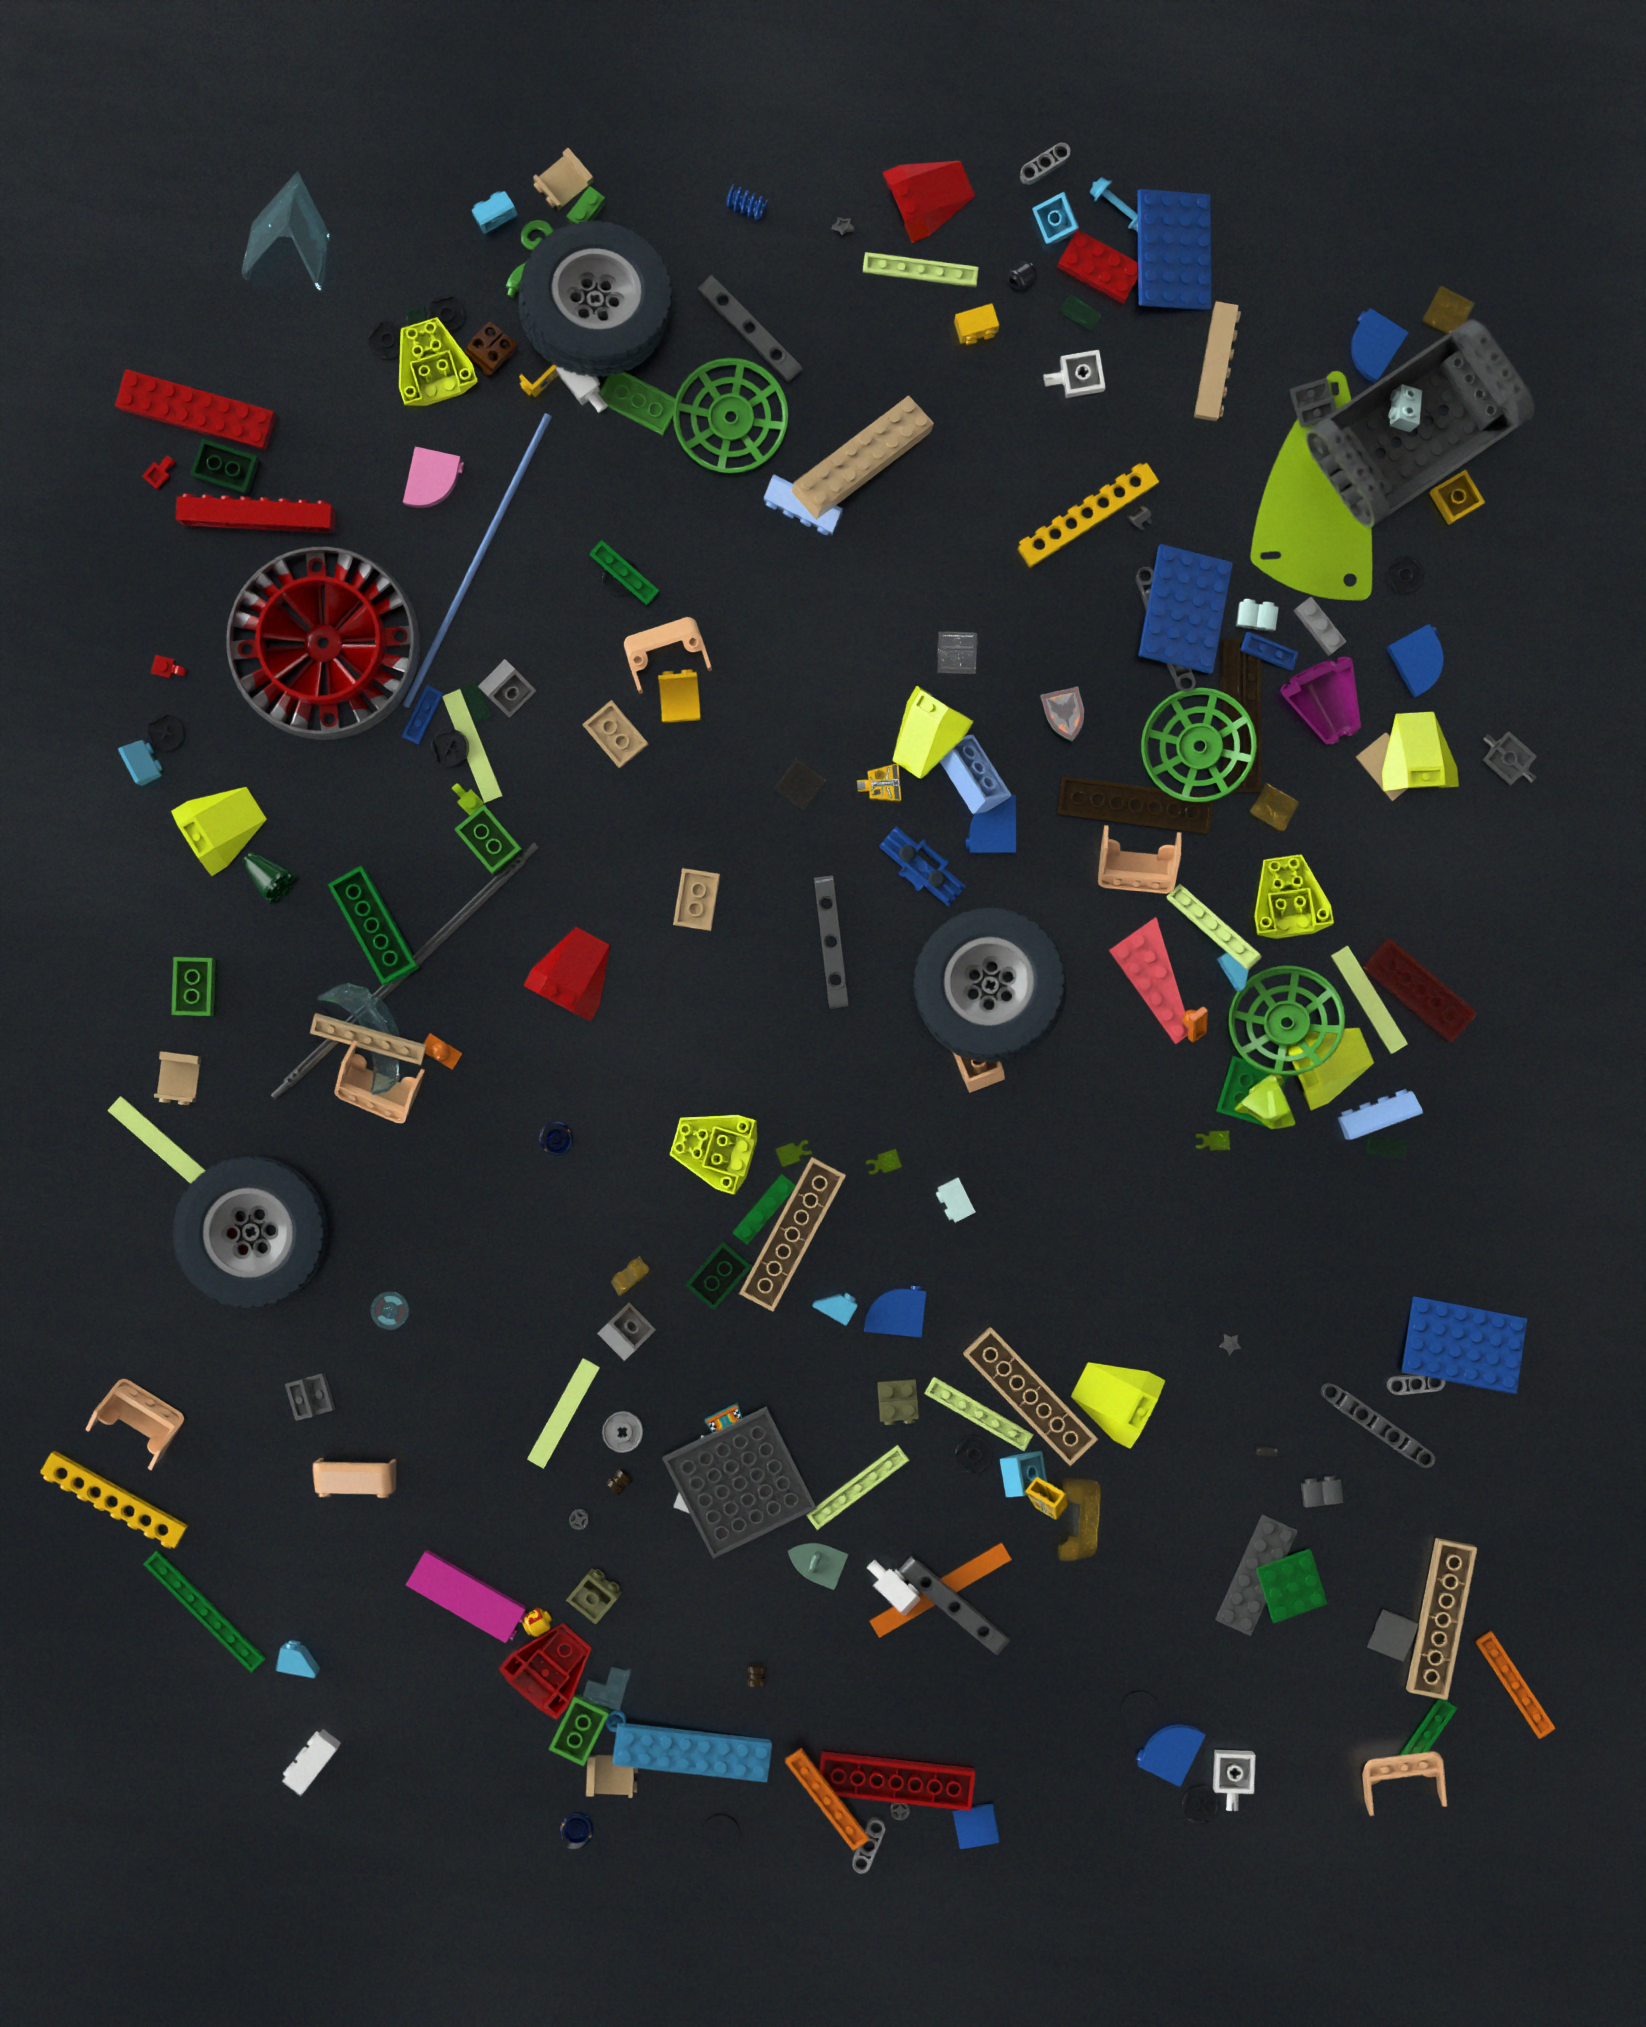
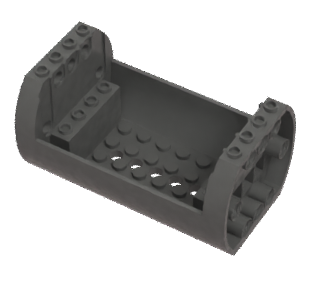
M1468 320L1308 429L1305 433V439L1312 458L1352 516L1363 526L1371 528L1531 419L1534 415V404L1529 390L1487 329L1474 320ZM1401 384L1422 390L1420 423L1415 428L1417 431L1415 437H1409L1407 431L1390 426L1389 411L1392 402L1390 401L1392 391ZM1440 406L1447 407L1448 414L1446 416L1439 414L1438 408ZM1424 417L1432 419L1433 423L1431 426L1423 424L1422 420ZM1393 438H1398L1401 441L1399 448H1394L1391 445ZM1377 449L1385 451L1383 459L1376 457L1375 451Z

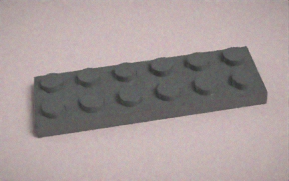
M1261 1515L1217 1613L1216 1621L1251 1636L1266 1603L1256 1568L1286 1557L1298 1530L1268 1516Z

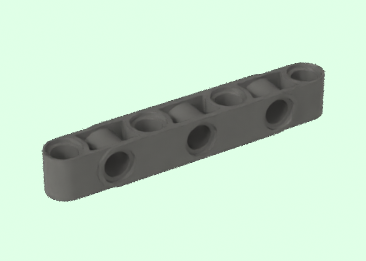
M712 275L697 288L701 295L788 383L803 370L800 364ZM726 298L728 299V304L721 306L718 300ZM747 325H753L755 327V331L752 333H747L745 331V327ZM774 352H779L782 358L774 360L771 356Z
M1142 567L1136 574V582L1147 611L1154 572L1149 567ZM1147 572L1150 575V580L1143 581L1140 578V573ZM1167 663L1177 689L1185 692L1191 691L1196 684L1192 670ZM1188 679L1191 682V687L1188 689L1183 688L1181 681Z
M833 875L814 877L829 1008L849 1007ZM824 899L832 901L830 909H824L821 906V902ZM828 937H834L837 940L835 947H828L826 945ZM833 975L841 977V983L837 986L832 985L830 982V978Z
M1326 1383L1322 1386L1321 1394L1326 1400L1392 1448L1423 1468H1430L1434 1465L1435 1457L1432 1452L1360 1400L1333 1383ZM1329 1387L1335 1388V1394L1332 1397L1326 1395V1390ZM1361 1409H1365L1367 1412L1364 1419H1359L1357 1416L1358 1411ZM1393 1431L1398 1433L1396 1441H1390L1389 1435ZM1428 1454L1429 1461L1425 1464L1421 1463V1456Z
M911 1556L898 1570L909 1582L994 1654L998 1655L1010 1642V1639L915 1557ZM925 1577L931 1579L930 1583L926 1585L921 1583V1580ZM953 1602H958L959 1607L956 1609L950 1608V1604ZM983 1626L988 1628L986 1633L978 1632Z

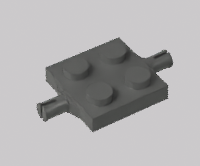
M1508 731L1497 741L1489 734L1483 738L1491 748L1482 761L1510 786L1521 776L1528 779L1530 783L1536 779V776L1528 769L1537 756L1512 733Z

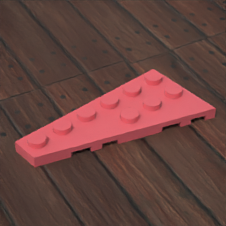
M1155 917L1111 948L1109 952L1170 1038L1177 1044L1188 1036L1189 1028L1182 1021L1185 1010L1158 921Z

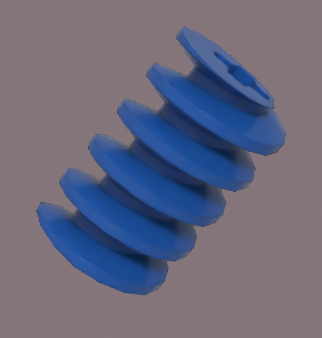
M733 184L727 197V208H731L734 204V211H738L741 207V214H745L748 210V217H752L755 214V220H759L766 210L769 199L763 203V196L756 200V193L749 197V190L742 194V187L734 190L735 184Z

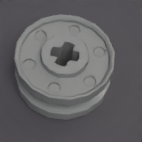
M621 1411L608 1417L603 1426L602 1434L609 1448L616 1452L624 1453L638 1446L642 1439L643 1427L637 1416L630 1412ZM618 1428H627L626 1433L628 1435H623L622 1437L619 1436L620 1431L618 1430Z

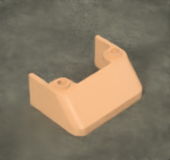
M686 617L628 636L625 639L624 648L639 694L643 693L636 671L642 670L647 666L648 657L646 651L682 640L684 647L689 652L702 650L708 671L712 670L697 622L693 618Z
M1104 825L1098 873L1099 885L1104 888L1164 894L1172 892L1175 888L1181 857V833L1177 832L1175 846L1164 845L1160 847L1158 855L1120 851L1119 842L1108 839V826Z
M353 1041L342 1061L334 1091L335 1095L343 1101L395 1123H404L419 1091L425 1070L421 1069L416 1079L404 1077L401 1083L366 1069L367 1062L364 1057L354 1053L357 1041Z
M121 1379L95 1409L85 1430L89 1432L98 1420L107 1425L114 1424L118 1419L122 1420L151 1438L147 1448L154 1454L148 1469L152 1470L180 1429L184 1416L181 1412L133 1382Z
M319 1458L313 1463L315 1492L319 1493L321 1497H329L331 1493L377 1494L379 1498H387L389 1494L396 1490V1459H392L389 1463L323 1462L324 1458Z
M1427 1752L1368 1761L1362 1776L1364 1798L1369 1815L1374 1816L1371 1785L1377 1784L1383 1779L1422 1774L1426 1777H1436L1439 1798L1443 1807L1447 1806L1444 1768L1441 1756L1436 1752Z

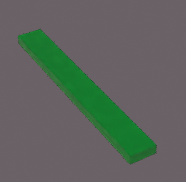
M159 1550L144 1563L150 1572L251 1673L266 1659Z

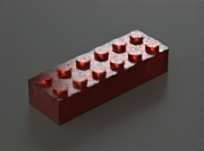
M1387 938L1362 967L1363 970L1448 1042H1454L1477 1015L1473 1008L1390 938Z

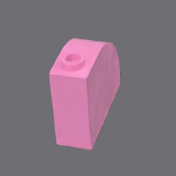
M415 447L403 504L409 507L426 508L446 499L453 491L459 473L462 474L464 462H461V457Z

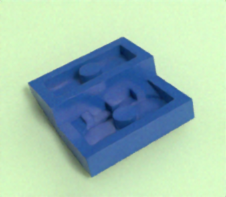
M993 1803L975 1805L971 1807V1811L953 1810L960 1849L1000 1842Z

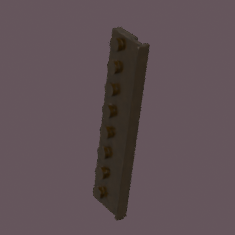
M1220 639V692L1234 698L1243 706L1250 716L1257 737L1256 756L1251 771L1245 780L1231 793H1261V659L1240 651L1244 639ZM1220 699V712L1225 714L1232 723L1242 717L1236 708ZM1220 719L1221 731L1227 727V724L1222 719ZM1244 724L1237 729L1240 739V753L1250 755L1251 736L1247 724ZM1231 733L1222 739L1223 749L1234 751V738ZM1220 757V773L1227 768L1231 762L1230 758ZM1237 760L1232 771L1223 778L1228 788L1240 778L1248 762Z

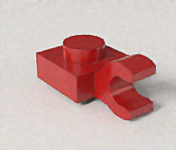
M167 455L160 465L154 462L142 477L158 490L170 476L166 471L175 464V461Z
M156 655L151 674L171 679L172 673L185 677L187 669L175 666L176 660Z

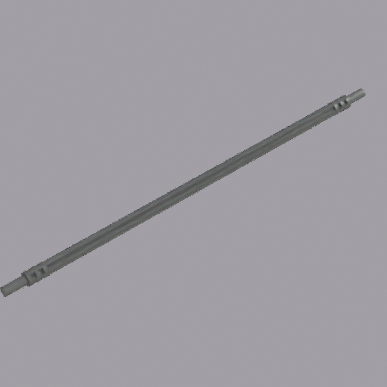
M533 842L521 855L518 854L413 955L417 964L420 965L506 881L527 863L526 860L539 847ZM410 974L387 987L382 985L345 1022L358 1025ZM327 1038L284 1079V1083L271 1096L277 1100L288 1088H292L339 1041Z

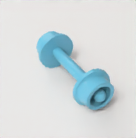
M1101 177L1098 181L1093 182L1090 193L1095 197L1094 200L1097 202L1104 196L1133 220L1128 228L1138 232V214L1108 190L1112 181H1107Z

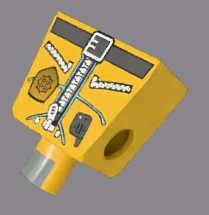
M898 764L868 771V780H857L858 792L869 791L870 799L901 802Z
M1038 1477L1034 1479L1025 1491L1038 1510L1056 1520L1068 1505L1066 1493Z

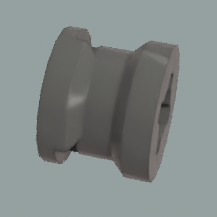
M583 1509L573 1511L569 1518L570 1525L576 1530L584 1529L589 1522L588 1513Z
M891 1803L890 1809L893 1818L904 1820L908 1817L910 1813L909 1804Z

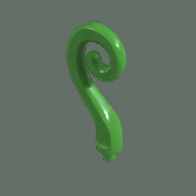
M534 220L527 223L522 229L521 242L527 249L533 250L542 238L538 237L535 241H530V232L541 230L545 236L555 232L547 222ZM525 263L517 267L510 275L506 284V288L509 289L507 296L514 298L516 292H520L521 277Z

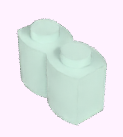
M1244 599V602H1240L1238 606L1236 626L1274 632L1276 630L1278 607L1274 606V603L1263 602V605L1255 604V600Z

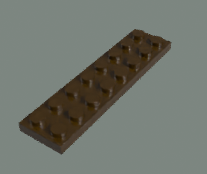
M1062 776L1057 815L1210 834L1214 800L1194 803L1172 797L1158 788ZM1190 793L1189 796H1191V797H1207V796H1211V795H1203V794Z

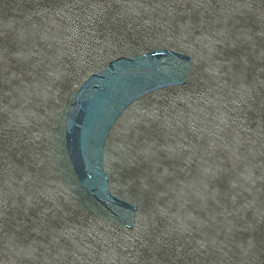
M345 983L317 997L319 1001H331L342 1006L354 1016L362 1027L397 1037L400 1035L388 1007L378 996L375 997L364 986ZM371 1051L373 1082L370 1092L372 1095L389 1091L399 1081L400 1059Z

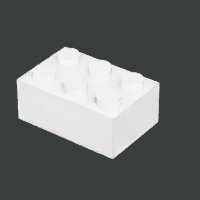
M324 1729L320 1733L315 1732L307 1743L309 1748L304 1746L295 1758L298 1762H292L283 1773L286 1776L283 1782L300 1796L341 1744L340 1741Z

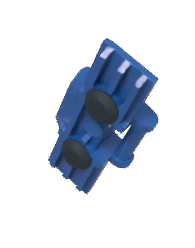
M896 826L879 845L885 853L903 867L899 872L902 878L905 876L915 885L914 888L917 891L925 886L948 907L966 887L944 868L949 861L947 859L944 860L931 849L924 839L918 845ZM921 849L940 867L935 870L916 853Z

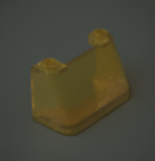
M1063 1478V1488L1065 1489L1067 1499L1073 1503H1080L1078 1537L1068 1536L1066 1543L1058 1545L1057 1555L1063 1561H1074L1092 1557L1097 1551L1101 1487L1094 1480Z

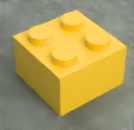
M993 303L955 315L954 323L961 344L966 343V345H970L982 337L990 339L998 332L999 323Z
M1466 470L1429 492L1448 525L1485 503Z

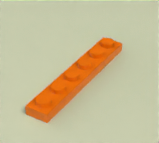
M1492 1631L1477 1639L1475 1643L1537 1737L1541 1739L1556 1729Z
M800 1749L786 1758V1764L851 1849L854 1851L869 1841V1836L804 1751Z

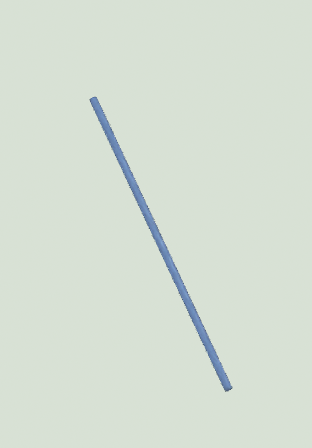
M544 414L405 698L403 706L410 708L552 416Z

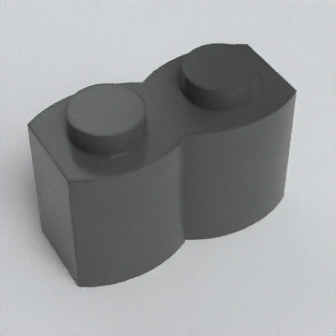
M1326 1476L1322 1481H1317V1478L1305 1479L1304 1483H1301L1304 1507L1344 1503L1341 1480L1336 1479V1476Z

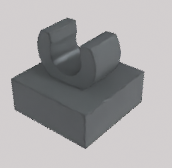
M1142 504L1126 515L1128 520L1141 530L1144 529L1142 523L1145 520L1149 524L1152 523V520L1149 518L1152 516L1151 512Z

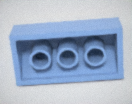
M773 475L764 496V501L767 502L766 506L774 510L779 508L783 510L784 515L790 518L795 516L801 519L800 522L808 527L813 525L818 528V532L824 535H828V533L833 535L843 515V509L834 506L816 520L791 492L794 484Z
M973 734L965 736L940 761L973 814L987 812L1012 796Z
M1406 1089L1395 1092V1097L1389 1098L1384 1096L1377 1099L1378 1103L1371 1105L1368 1102L1360 1105V1109L1353 1112L1352 1109L1341 1112L1342 1116L1338 1117L1345 1139L1352 1140L1422 1114V1108L1413 1091L1407 1092Z

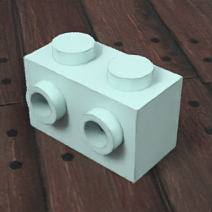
M1401 384L1392 391L1390 401H1392L1391 409L1389 411L1391 427L1411 432L1419 425L1422 390Z
M958 1177L937 1187L939 1192L936 1195L940 1203L945 1202L948 1209L944 1211L949 1221L953 1219L954 1222H957L975 1213Z

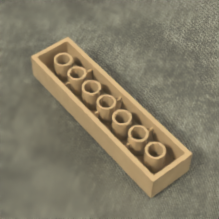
M907 396L794 482L791 492L817 520L930 434L934 423L912 398Z
M811 1157L739 1294L774 1311L843 1182L845 1174Z
M991 1327L983 1332L963 1352V1355L1070 1466L1098 1440Z
M1435 1538L1406 1686L1410 1693L1448 1699L1477 1547L1474 1545Z

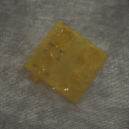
M1266 783L1250 812L1252 816L1255 815L1263 819L1262 822H1268L1267 825L1271 824L1278 831L1284 832L1299 802Z
M640 1256L632 1260L627 1268L622 1272H618L611 1281L618 1295L621 1296L632 1288V1285H635L637 1281H640L639 1279L648 1274L650 1268L644 1264Z

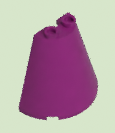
M1339 657L1337 662L1328 660L1319 663L1289 680L1291 684L1288 686L1287 684L1282 686V695L1326 745L1335 744L1340 741V736L1344 734L1351 736L1357 733V729L1361 728L1353 661L1350 657Z

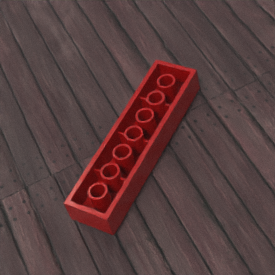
M125 369L115 404L119 410L265 452L276 419L274 411Z
M183 494V497L177 496L176 520L182 525L335 533L336 510L328 501H317V504H313L309 500H298V503H293L289 499H279V502H274L270 498H260L259 501H255L251 497H240V500H235L232 496H221V499L213 498V495H202V498L194 497L193 494Z
M821 1751L819 1772L837 1796L971 1811L975 1779L974 1768Z

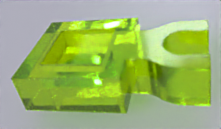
M1209 1131V1136L1196 1134V1138L1201 1137L1204 1140L1203 1144L1196 1145V1149L1209 1145L1210 1150H1230L1229 1131Z
M807 1140L802 1141L797 1147H795L793 1142L776 1149L782 1167L800 1161L799 1155L812 1154L811 1150L807 1152L802 1150V1146L808 1144Z
M896 1149L878 1154L879 1160L865 1161L866 1165L870 1163L875 1165V1169L869 1171L870 1175L875 1174L879 1169L886 1173L901 1168Z

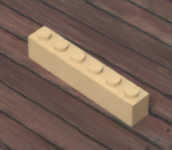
M1217 301L1214 304L1194 418L1217 422L1219 416L1222 417L1224 405H1221L1222 398H1226L1227 387L1224 385L1225 379H1229L1231 368H1228L1229 360L1232 361L1234 349H1231L1232 341L1235 342L1237 337V330H1234L1235 323H1239L1241 312L1238 311L1239 305Z

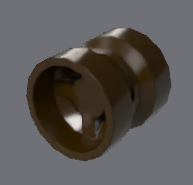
M619 1468L615 1472V1477L609 1478L606 1483L615 1493L620 1495L624 1491L625 1485L629 1486L633 1480Z
M747 1666V1673L749 1674L747 1686L765 1687L766 1679L764 1674L766 1673V1666Z

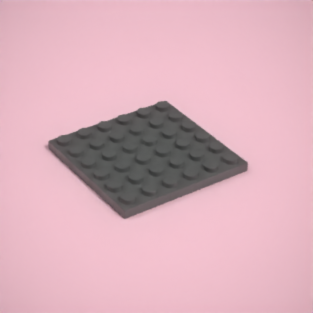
M767 1406L662 1457L713 1559L816 1509V1505Z

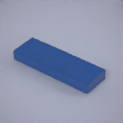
M1250 632L1245 634L1240 650L1289 671L1294 669L1299 653Z
M428 685L425 686L401 737L420 745L444 693Z

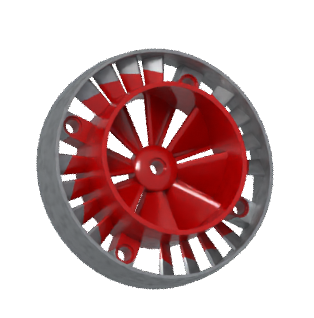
M310 547L288 552L275 558L259 569L248 580L235 600L227 628V654L237 687L246 701L260 716L274 726L296 736L317 740H334L350 737L372 728L389 716L401 703L410 689L417 672L420 657V632L416 614L409 598L398 582L384 568L369 558L353 551L333 547ZM326 552L338 554L334 578L328 577ZM306 554L308 577L294 581L285 561ZM354 557L361 562L349 584L344 581ZM315 563L322 564V569L319 572L313 571ZM375 568L381 574L363 594L359 589ZM271 569L283 585L280 590L266 575ZM254 585L270 598L268 602H265L250 591ZM325 585V624H323L321 586ZM392 585L396 592L374 606L371 600L388 586ZM284 600L308 625L310 630L305 628L281 607ZM363 601L364 604L341 626L339 630H337L339 626L347 619V617L355 610V608ZM243 605L260 613V617L257 618L241 612L239 609ZM404 605L409 626L386 628L381 614ZM234 627L255 630L256 639L232 641ZM403 632L405 633L404 640L396 641V634ZM265 639L304 642V645L267 648ZM322 639H328L329 643L326 648H320L319 646ZM376 640L375 644H344V642ZM251 646L252 652L249 655H244V647ZM410 646L409 658L387 654L388 648ZM309 656L311 657V660L287 687L279 681L280 678ZM340 657L361 677L356 680L337 658ZM260 660L262 669L239 679L235 661ZM322 663H326L328 695L319 696ZM384 665L405 672L403 678L400 679L383 671ZM268 680L272 681V683H270L266 688L259 692L255 697L251 698L249 696V693L257 689L259 686H261ZM376 681L393 692L390 698L374 686ZM283 691L284 695L271 713L268 715L264 712L280 692ZM363 694H365L373 703V705L378 709L373 714L367 707L363 699L360 697ZM296 700L299 703L291 724L287 725L285 724L286 719ZM350 703L358 722L341 728L339 706ZM311 706L319 707L321 731L307 730ZM334 715V723L328 725L326 723L327 716Z

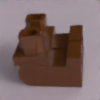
M489 321L469 342L464 353L472 364L480 366L482 372L489 376L507 358L509 359L514 354L518 344L505 333L502 335V331ZM489 329L495 332V336L489 332ZM503 342H507L510 345V348H508Z

